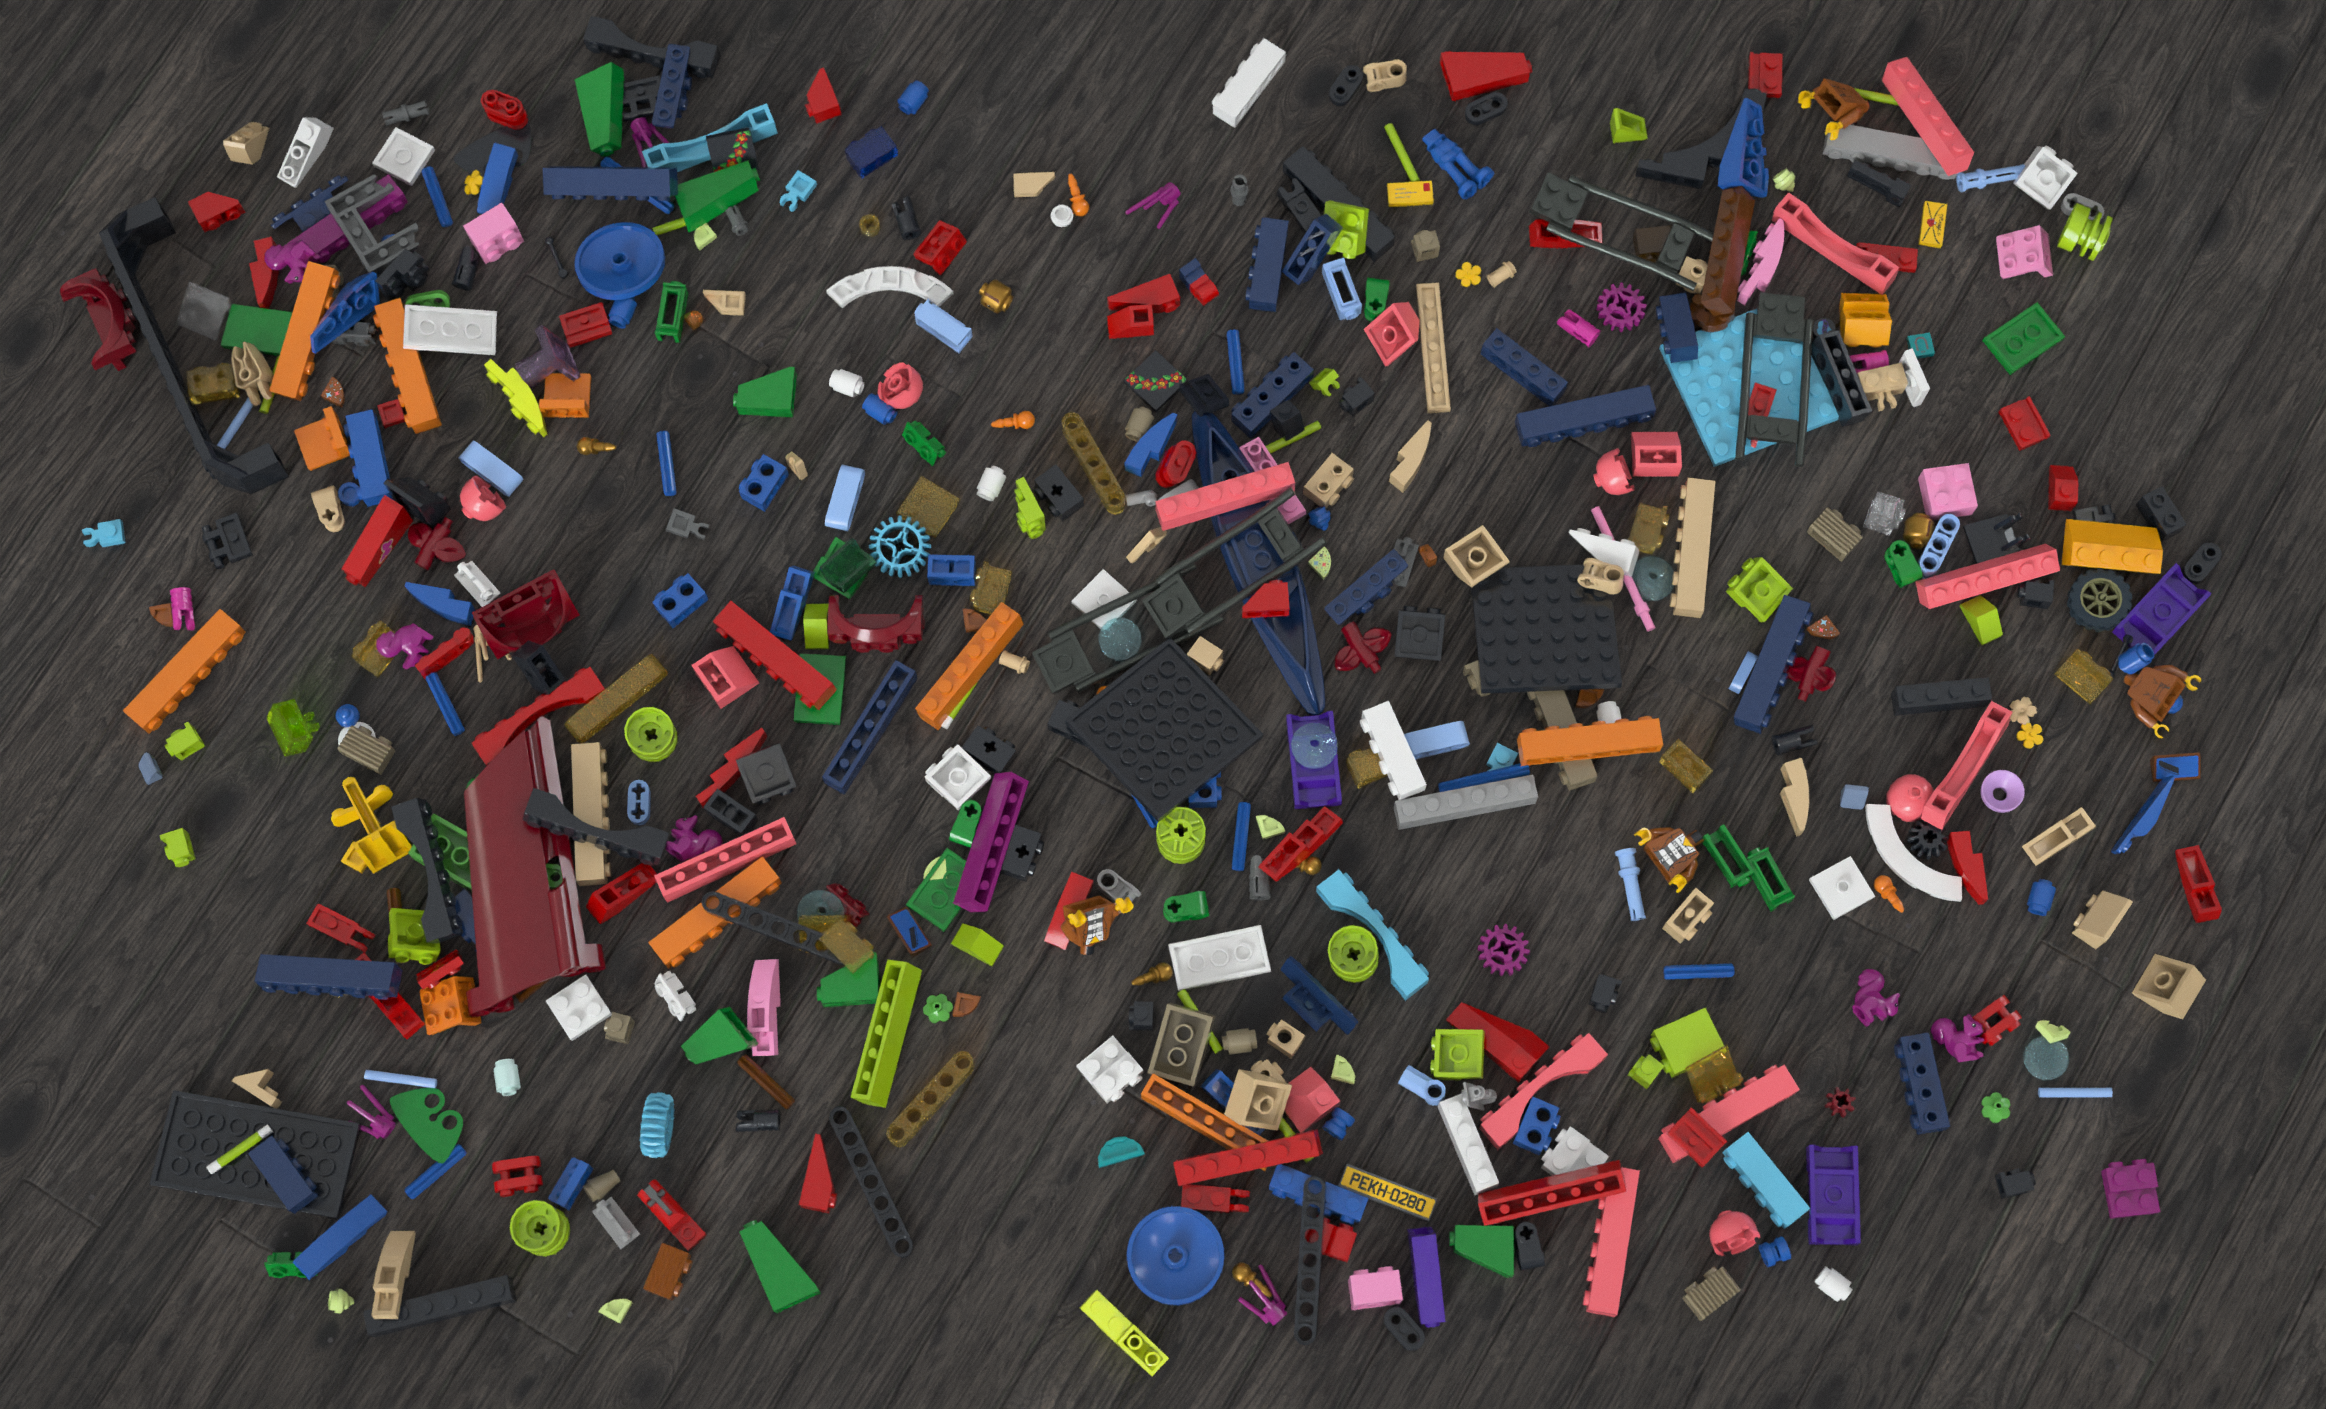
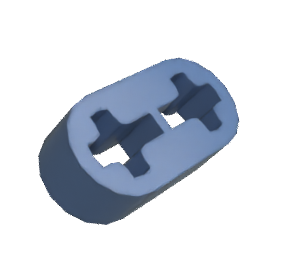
M1749 651L1747 652L1728 688L1729 690L1737 694L1740 693L1758 658L1757 655Z
M643 780L633 781L628 788L627 814L631 822L639 826L647 823L650 818L651 791ZM638 786L645 790V792L641 793V800H638V796L634 792L638 790ZM638 805H640L641 811L645 813L640 816V819L633 815V813H637Z

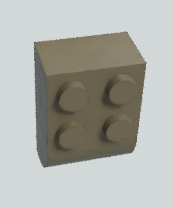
M1168 1003L1148 1073L1194 1087L1201 1070L1216 1016L1174 1003Z

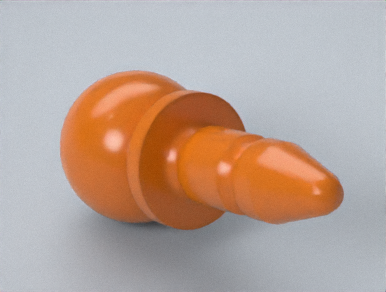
M1069 174L1068 184L1073 196L1070 199L1073 202L1071 206L1072 212L1077 216H1084L1089 211V204L1084 199L1085 195H1080L1077 180L1072 174Z
M1022 411L1019 415L1014 413L1013 418L998 419L992 422L991 426L1003 428L1015 425V429L1019 427L1029 429L1034 425L1035 417L1029 411Z
M1885 875L1878 876L1874 881V889L1881 894L1883 899H1888L1896 910L1901 913L1904 912L1903 904L1895 894L1897 889L1893 886L1892 880Z

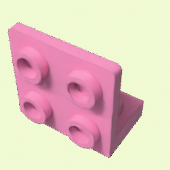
M2040 225L1996 237L2000 276L2003 279L2038 271L2044 278L2053 276L2049 235Z

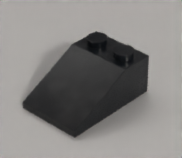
M411 477L387 479L383 483L397 503L432 529L443 520L451 509L447 503L448 498L438 491L436 493L430 491V486L421 479L416 481Z

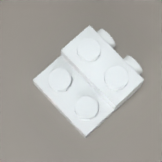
M2037 146L2024 165L2026 167L2014 181V184L2047 210H2051L2077 175V172L2072 169L2074 166L2070 162L2057 158L2055 156L2056 152L2052 148Z
M957 745L954 748L950 747L942 755L943 759L938 764L934 763L927 769L925 780L935 791L959 810L964 802L970 800L991 779V775Z
M1111 1036L1076 1066L1106 1103L1111 1100L1115 1102L1124 1095L1123 1090L1129 1085L1133 1087L1143 1078L1141 1075L1144 1073L1141 1066L1114 1036Z
M1570 1126L1568 1131L1562 1129L1555 1139L1558 1142L1555 1149L1549 1148L1541 1160L1545 1163L1541 1168L1553 1176L1603 1164L1609 1156Z

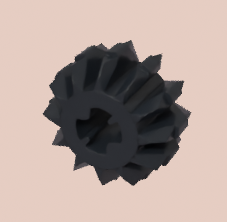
M1920 821L1916 822L1915 828L1909 830L1912 836L1907 838V842L1914 843L1910 847V851L1917 849L1919 851L1917 857L1919 858L1925 853L1927 860L1931 859L1932 854L1935 857H1939L1941 855L1940 851H1945L1947 848L1944 843L1949 840L1948 836L1942 835L1946 828L1941 830L1924 821V824ZM1926 835L1929 836L1928 839H1932L1931 843H1927V839L1924 840Z

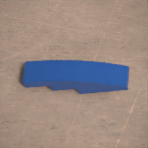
M372 1195L368 1196L316 1239L293 1261V1264L310 1280L346 1253L347 1248L364 1236L367 1229L386 1216L387 1210Z

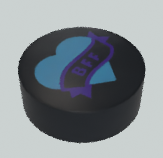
M1828 318L1816 320L1813 325V336L1817 338L1818 335L1835 331L1834 322Z

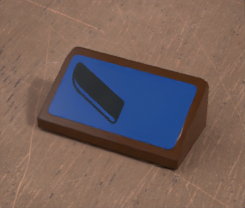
M2200 752L2153 756L2150 759L2153 782H2160L2162 778L2172 775L2175 776L2174 781L2200 779Z
M904 907L886 916L912 958L932 946L908 907Z

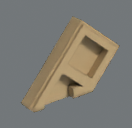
M1055 172L1013 174L1014 197L1038 196L1043 191V188L1055 179Z
M703 290L704 296L722 315H744L746 298L744 291Z
M792 451L785 456L787 465L799 479L803 480L808 476L801 458Z
M1161 527L1150 530L1126 558L1130 563L1136 562L1145 551L1150 552L1167 535V531H1162Z

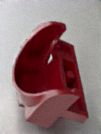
M97 268L65 282L60 288L62 300L65 302L79 296L86 300L88 304L86 306L103 343L93 356L91 362L93 369L97 370L111 363L118 371L126 368L123 359L137 352L133 345L136 343L133 335L136 329L133 321L136 320L132 309L130 307L127 308L125 305L128 299L122 288L118 290L113 283L110 284L106 274L101 275Z
M554 569L472 612L475 622L497 659L510 652H516L528 640L541 645L545 644L555 635L562 632L561 629L565 623L580 616ZM552 597L549 604L547 605L545 600ZM503 622H504V624H505V626H506V627H497L498 625H500V624L503 623Z
M839 595L829 596L828 637L834 643L844 644L847 641H851L852 649L861 653L870 652V650L890 653L893 650H899L901 641L907 644H914L923 639V630H925L923 595H915L914 603L905 617H901L900 614H854V617L844 618V614L840 613Z

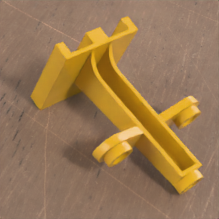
M346 778L342 786L353 807L334 810L331 821L334 826L342 827L358 819L361 820L368 835L353 843V846L374 874L407 855L412 848V844L406 835L397 830L395 820L381 827L373 812L392 798L393 793L391 789L386 785H379L366 799L356 778Z

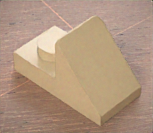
M269 1069L237 1076L232 1080L273 1108L278 1109L282 1101L276 1098L279 1093L266 1086L274 1074Z

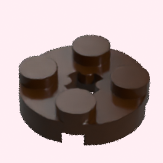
M1702 294L1693 296L1690 311L1695 327L1698 325L1702 327L1703 331L1718 332L1727 328L1728 323L1734 320L1735 308L1733 313L1713 316L1700 302Z

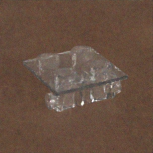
M189 282L176 324L217 340L226 312H230L231 309L230 298Z

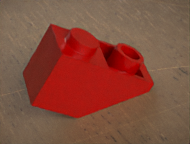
M211 192L188 201L204 232L215 230L221 224L229 220H235L245 213L237 199Z
M1152 304L1128 306L1107 316L1109 339L1154 335Z

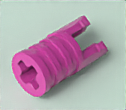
M1567 310L1564 313L1565 317L1562 316L1557 320L1559 327L1576 337L1583 344H1586L1587 347L1592 346L1601 331L1572 310Z
M1886 350L1850 356L1852 362L1862 360L1863 368H1855L1856 373L1889 366Z
M179 587L170 590L174 630H180L182 626L181 619L184 615L187 630H195L192 592L190 588Z

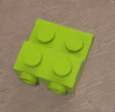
M1335 201L1325 202L1324 214H1328L1343 227L1327 254L1341 252L1343 253L1342 257L1354 259L1357 255L1365 253L1368 208Z
M1022 477L1016 480L1017 489L1014 490L1019 511L1016 513L1017 523L1022 533L1027 532L1029 538L1036 539L1046 531L1045 518L1025 478Z
M1763 557L1749 558L1742 565V573L1739 576L1734 575L1728 581L1727 585L1729 588L1726 592L1740 607H1746L1760 622H1765L1781 604L1783 596L1788 595L1793 588Z
M390 909L389 958H395V961L398 963L419 960L420 964L428 965L433 961L436 962L440 953V942L429 943L426 941L421 922L423 910Z
M1436 1029V1034L1432 1036L1431 1041L1432 1050H1435V1058L1431 1060L1430 1065L1431 1074H1434L1437 1080L1483 1079L1485 1031Z

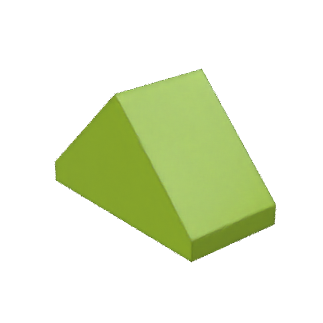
M1619 108L1613 109L1610 120L1613 143L1647 139L1644 118Z
M1979 595L1960 604L1962 612L1981 645L2003 635L1997 608L1984 597Z
M806 604L803 618L805 648L829 649L828 604Z
M964 923L951 945L990 966L994 965L1004 945L982 929Z

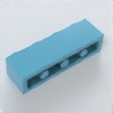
M1749 1132L1722 1152L1725 1155L1723 1158L1725 1163L1731 1169L1735 1168L1741 1175L1739 1179L1742 1184L1754 1191L1756 1201L1761 1207H1767L1771 1212L1770 1218L1778 1227L1787 1228L1810 1209Z

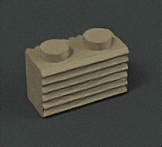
M1828 507L1811 524L1807 531L1812 538L1840 561H1843L1863 538L1858 527L1853 524H1847L1839 511L1831 510Z
M360 725L359 728L350 726V729L338 746V751L342 755L381 775L395 753L394 748L391 746L392 742L382 736L379 739L371 736L372 731Z
M1714 1266L1703 1275L1706 1280L1699 1285L1695 1281L1684 1290L1687 1294L1682 1299L1700 1321L1741 1290L1723 1266L1718 1270Z

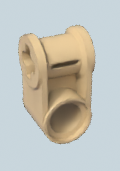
M1401 60L1371 63L1363 68L1368 80L1366 87L1371 92L1400 87L1406 82V65ZM1398 71L1402 74L1395 76L1392 73Z
M335 486L312 492V500L320 521L330 532L340 531L345 525V519Z
M1595 558L1585 559L1583 563L1584 570L1577 579L1580 585L1608 594H1618L1621 592L1624 571L1620 566L1602 562Z

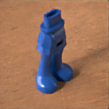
M1433 129L1423 137L1422 141L1427 145V150L1431 153L1435 163H1438L1440 168L1451 176L1459 187L1458 194L1463 200L1472 197L1476 193L1477 188L1479 190L1482 189L1492 179L1494 171L1486 166L1478 169L1467 158L1463 149L1458 147L1457 143L1446 138L1444 133L1440 134L1436 129ZM1457 162L1472 180H1468L1454 164Z

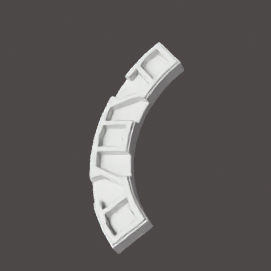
M895 266L865 269L863 272L841 279L826 290L827 294L841 308L858 297L883 290L912 293L925 300L930 299V303H934L938 307L953 295V290L935 277L917 272L915 269Z
M1866 804V819L1870 835H1872L1878 853L1890 869L1915 889L1918 888L1936 898L1960 902L1962 900V877L1937 872L1918 861L1899 839L1893 825L1890 805Z

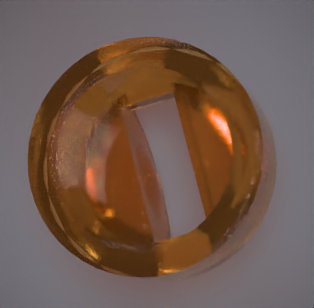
M693 310L684 315L685 321L692 330L701 326L703 317L700 312Z

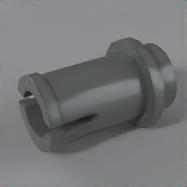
M733 206L734 212L732 207H729L726 210V215L732 224V232L738 236L747 233L749 224L747 221H744L739 207Z

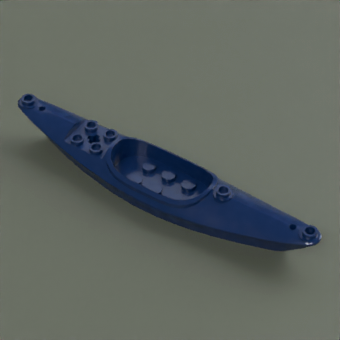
M1194 411L1192 414V430L1203 487L1254 472L1218 418L1213 413L1209 414L1208 412L1203 413V416L1199 417L1196 411ZM1271 500L1212 516L1211 520L1216 536H1220L1251 516ZM1258 522L1220 546L1238 592L1285 563ZM1296 565L1275 579L1288 582L1289 616L1251 618L1293 694L1306 712L1314 716L1321 714L1325 708L1324 680L1311 610L1299 566ZM1255 593L1244 599L1243 604L1245 605Z

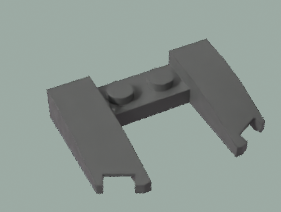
M372 175L324 202L337 225L341 228L360 258L368 273L374 271L379 276L405 248L413 253L420 247L419 242L415 243L414 232H418L419 229L418 225L414 223L384 241L376 242L359 214L394 191V188L390 183L385 188L375 183L377 176Z

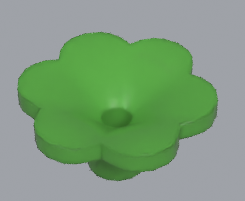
M939 994L937 997L929 996L927 1004L923 1007L924 1014L929 1016V1020L932 1023L947 1021L950 1017L949 1013L953 1010L952 1003L947 1001V997L944 994Z
M1995 1092L1990 1097L1986 1096L1982 1099L1983 1108L1981 1113L1984 1117L1990 1118L1993 1123H1998L2001 1119H2006L2010 1116L2008 1109L2010 1101L2007 1098H2002L2001 1094Z

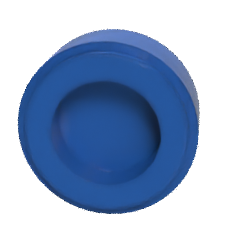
M348 482L339 488L338 497L344 505L355 506L361 501L357 494V487H359L357 484Z

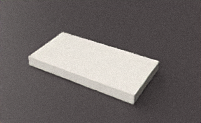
M405 305L403 349L495 355L497 311Z
M1261 925L1168 944L1178 991L1271 972Z

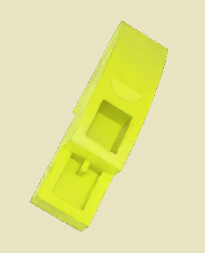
M490 359L484 365L488 371L486 376L494 384L500 383L503 386L502 391L510 398L511 412L519 420L524 418L528 422L526 426L534 434L539 432L545 437L547 435L545 420L528 384L514 368L505 373Z
M1095 1290L1080 1306V1309L1107 1336L1151 1376L1169 1359L1098 1290Z

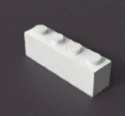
M1265 38L1260 44L1256 43L1250 52L1251 56L1247 61L1243 60L1237 70L1238 73L1228 79L1225 84V90L1221 94L1218 93L1212 101L1213 114L1234 128L1285 63L1286 52Z
M1389 701L1364 710L1360 724L1364 733L1368 732L1371 737L1369 741L1373 753H1378L1380 757L1379 767L1383 775L1387 774L1390 782L1388 786L1392 795H1397L1398 800H1402L1425 791L1426 782Z
M1462 1094L1439 1102L1438 1109L1474 1196L1496 1188L1499 1181L1468 1107L1463 1101Z

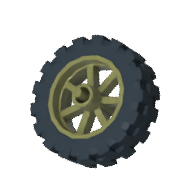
M2097 568V570L2091 569L2086 571V573L2081 574L2074 581L2067 595V607L2070 608L2069 613L2071 617L2076 619L2075 622L2078 625L2082 624L2085 626L2084 629L2089 631L2091 629L2095 630V632L2112 630L2127 617L2131 610L2132 593L2129 591V584H2125L2124 578L2121 575L2117 576L2112 570L2104 571V568ZM2095 585L2104 586L2102 592H2098ZM2090 587L2094 596L2083 593ZM2107 589H2110L2114 595L2107 596ZM2083 599L2092 601V604L2086 607ZM2116 600L2115 609L2106 601ZM2102 606L2109 610L2111 613L2108 615H2102ZM2093 607L2096 608L2097 615L2093 614L2089 610Z

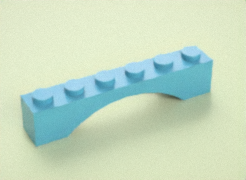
M766 103L744 112L730 124L710 134L683 142L662 143L642 151L647 167L677 168V172L711 159L706 141V136L750 127L754 143L778 133Z
M1337 870L1317 886L1316 892L1331 910L1355 917L1377 936L1388 957L1391 984L1406 1001L1428 983V971L1421 963L1417 965L1412 959L1414 956L1412 951L1406 945L1402 946L1397 939L1399 937L1391 927L1387 928L1382 922L1384 918L1379 911L1370 908L1367 904L1369 900L1362 891H1356L1352 886L1354 882L1347 873L1342 874L1340 870Z

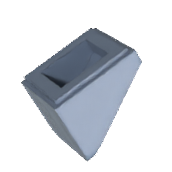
M144 753L138 766L146 784L150 785L162 779L163 774L155 758L150 753Z
M1846 784L1841 790L1840 807L1863 809L1869 788Z

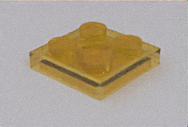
M921 476L896 513L897 516H902L904 520L910 517L911 524L918 521L919 529L925 527V532L936 538L960 503V499Z

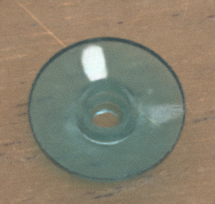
M1651 556L1644 557L1636 562L1632 578L1642 599L1648 601L1661 600L1668 596L1674 587L1672 585L1674 571L1665 560ZM1655 573L1657 578L1651 579L1649 574Z
M1305 724L1292 737V754L1298 763L1307 768L1317 769L1325 767L1332 762L1337 754V738L1334 732L1323 724ZM1312 740H1317L1319 742V745L1317 747L1311 746L1310 742Z
M816 890L806 894L801 899L797 908V917L802 926L826 935L835 932L844 920L845 912L841 900L829 891ZM819 907H824L826 909V912L820 913L817 909Z

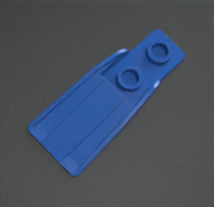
M2175 776L2162 778L2112 848L2111 852L2113 854L2125 853L2132 844L2131 838L2144 836L2151 830L2158 820Z

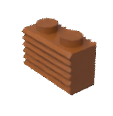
M662 1243L643 1289L671 1301L674 1300V1296L679 1297L683 1288V1283H681L684 1273L688 1274L692 1267L691 1255Z

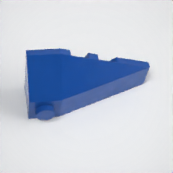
M1749 98L1743 100L1719 169L1718 187L1729 189L1743 186L1751 196L1764 198L1767 197L1769 172L1768 168L1764 169L1763 156L1767 155L1761 141V135L1764 134L1762 107Z
M374 271L358 276L342 288L310 335L311 348L314 354L375 309L374 306L380 304L378 285L375 282L377 274Z

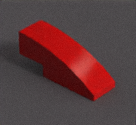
M1536 219L1529 225L1530 247H1584L1547 231L1546 228L1549 222L1546 220ZM1575 220L1570 232L1603 244L1602 225L1600 222Z
M272 237L254 241L258 261L249 263L257 303L260 308L269 309L273 300L279 270L270 269L264 259L267 249L273 245L277 246Z
M1970 831L1951 832L1948 835L1947 845L1953 866L1958 876L1962 877V884L1978 905L1984 904L1988 900L1982 853L1973 854Z
M2199 845L2177 849L2175 854L2181 881L2195 922L2200 923L2219 919L2222 908L2214 891L2215 882Z
M1071 872L1044 942L1063 950L1067 949L1070 941L1061 930V924L1065 921L1063 906L1088 899L1094 886L1093 880Z

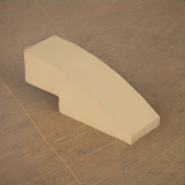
M1429 420L1398 452L1397 460L1400 464L1390 474L1389 482L1402 493L1411 484L1424 460L1431 430V422Z
M1802 758L1786 762L1780 769L1787 787L1782 789L1780 795L1796 837L1800 836L1805 830L1809 809V786Z
M2081 807L2022 847L2035 866L2095 829L2096 826Z

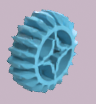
M898 516V522L894 523L892 517H889L890 525L887 526L882 521L881 526L883 530L877 527L874 529L875 533L879 536H870V540L876 542V544L869 545L870 550H876L870 556L872 559L878 558L874 562L876 567L883 564L881 567L882 573L886 572L889 568V576L893 577L895 571H898L899 578L903 576L902 571H906L909 577L911 576V568L917 573L920 571L917 566L918 563L922 566L926 565L922 557L928 558L930 554L924 550L931 549V544L924 542L930 540L929 535H923L926 531L925 527L917 530L919 527L918 521L910 525V517L906 518L905 523H903L902 516ZM895 530H902L896 538L885 539L889 533ZM908 532L914 534L918 539L919 549L914 548L913 545L907 542ZM903 540L905 549L900 552L898 551L897 554L895 544L899 545V542ZM882 545L893 551L892 562L882 555ZM916 555L911 561L898 564L903 556Z
M660 1092L651 1093L645 1101L640 1131V1147L644 1156L658 1158L664 1157L668 1153L675 1111L671 1095Z

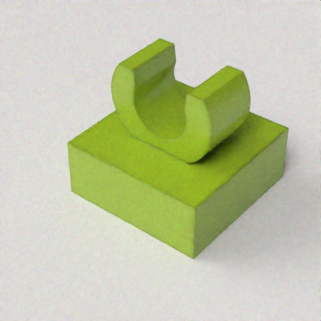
M1325 368L1309 384L1314 390H1321L1323 395L1331 396L1328 386L1331 384L1334 389H1339L1340 385L1335 380L1339 375L1334 369Z

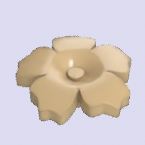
M2023 697L2021 701L2017 699L2010 704V708L2013 709L2011 710L2012 722L2018 721L2026 725L2030 723L2029 717H2033L2037 713V707L2032 706L2029 697Z

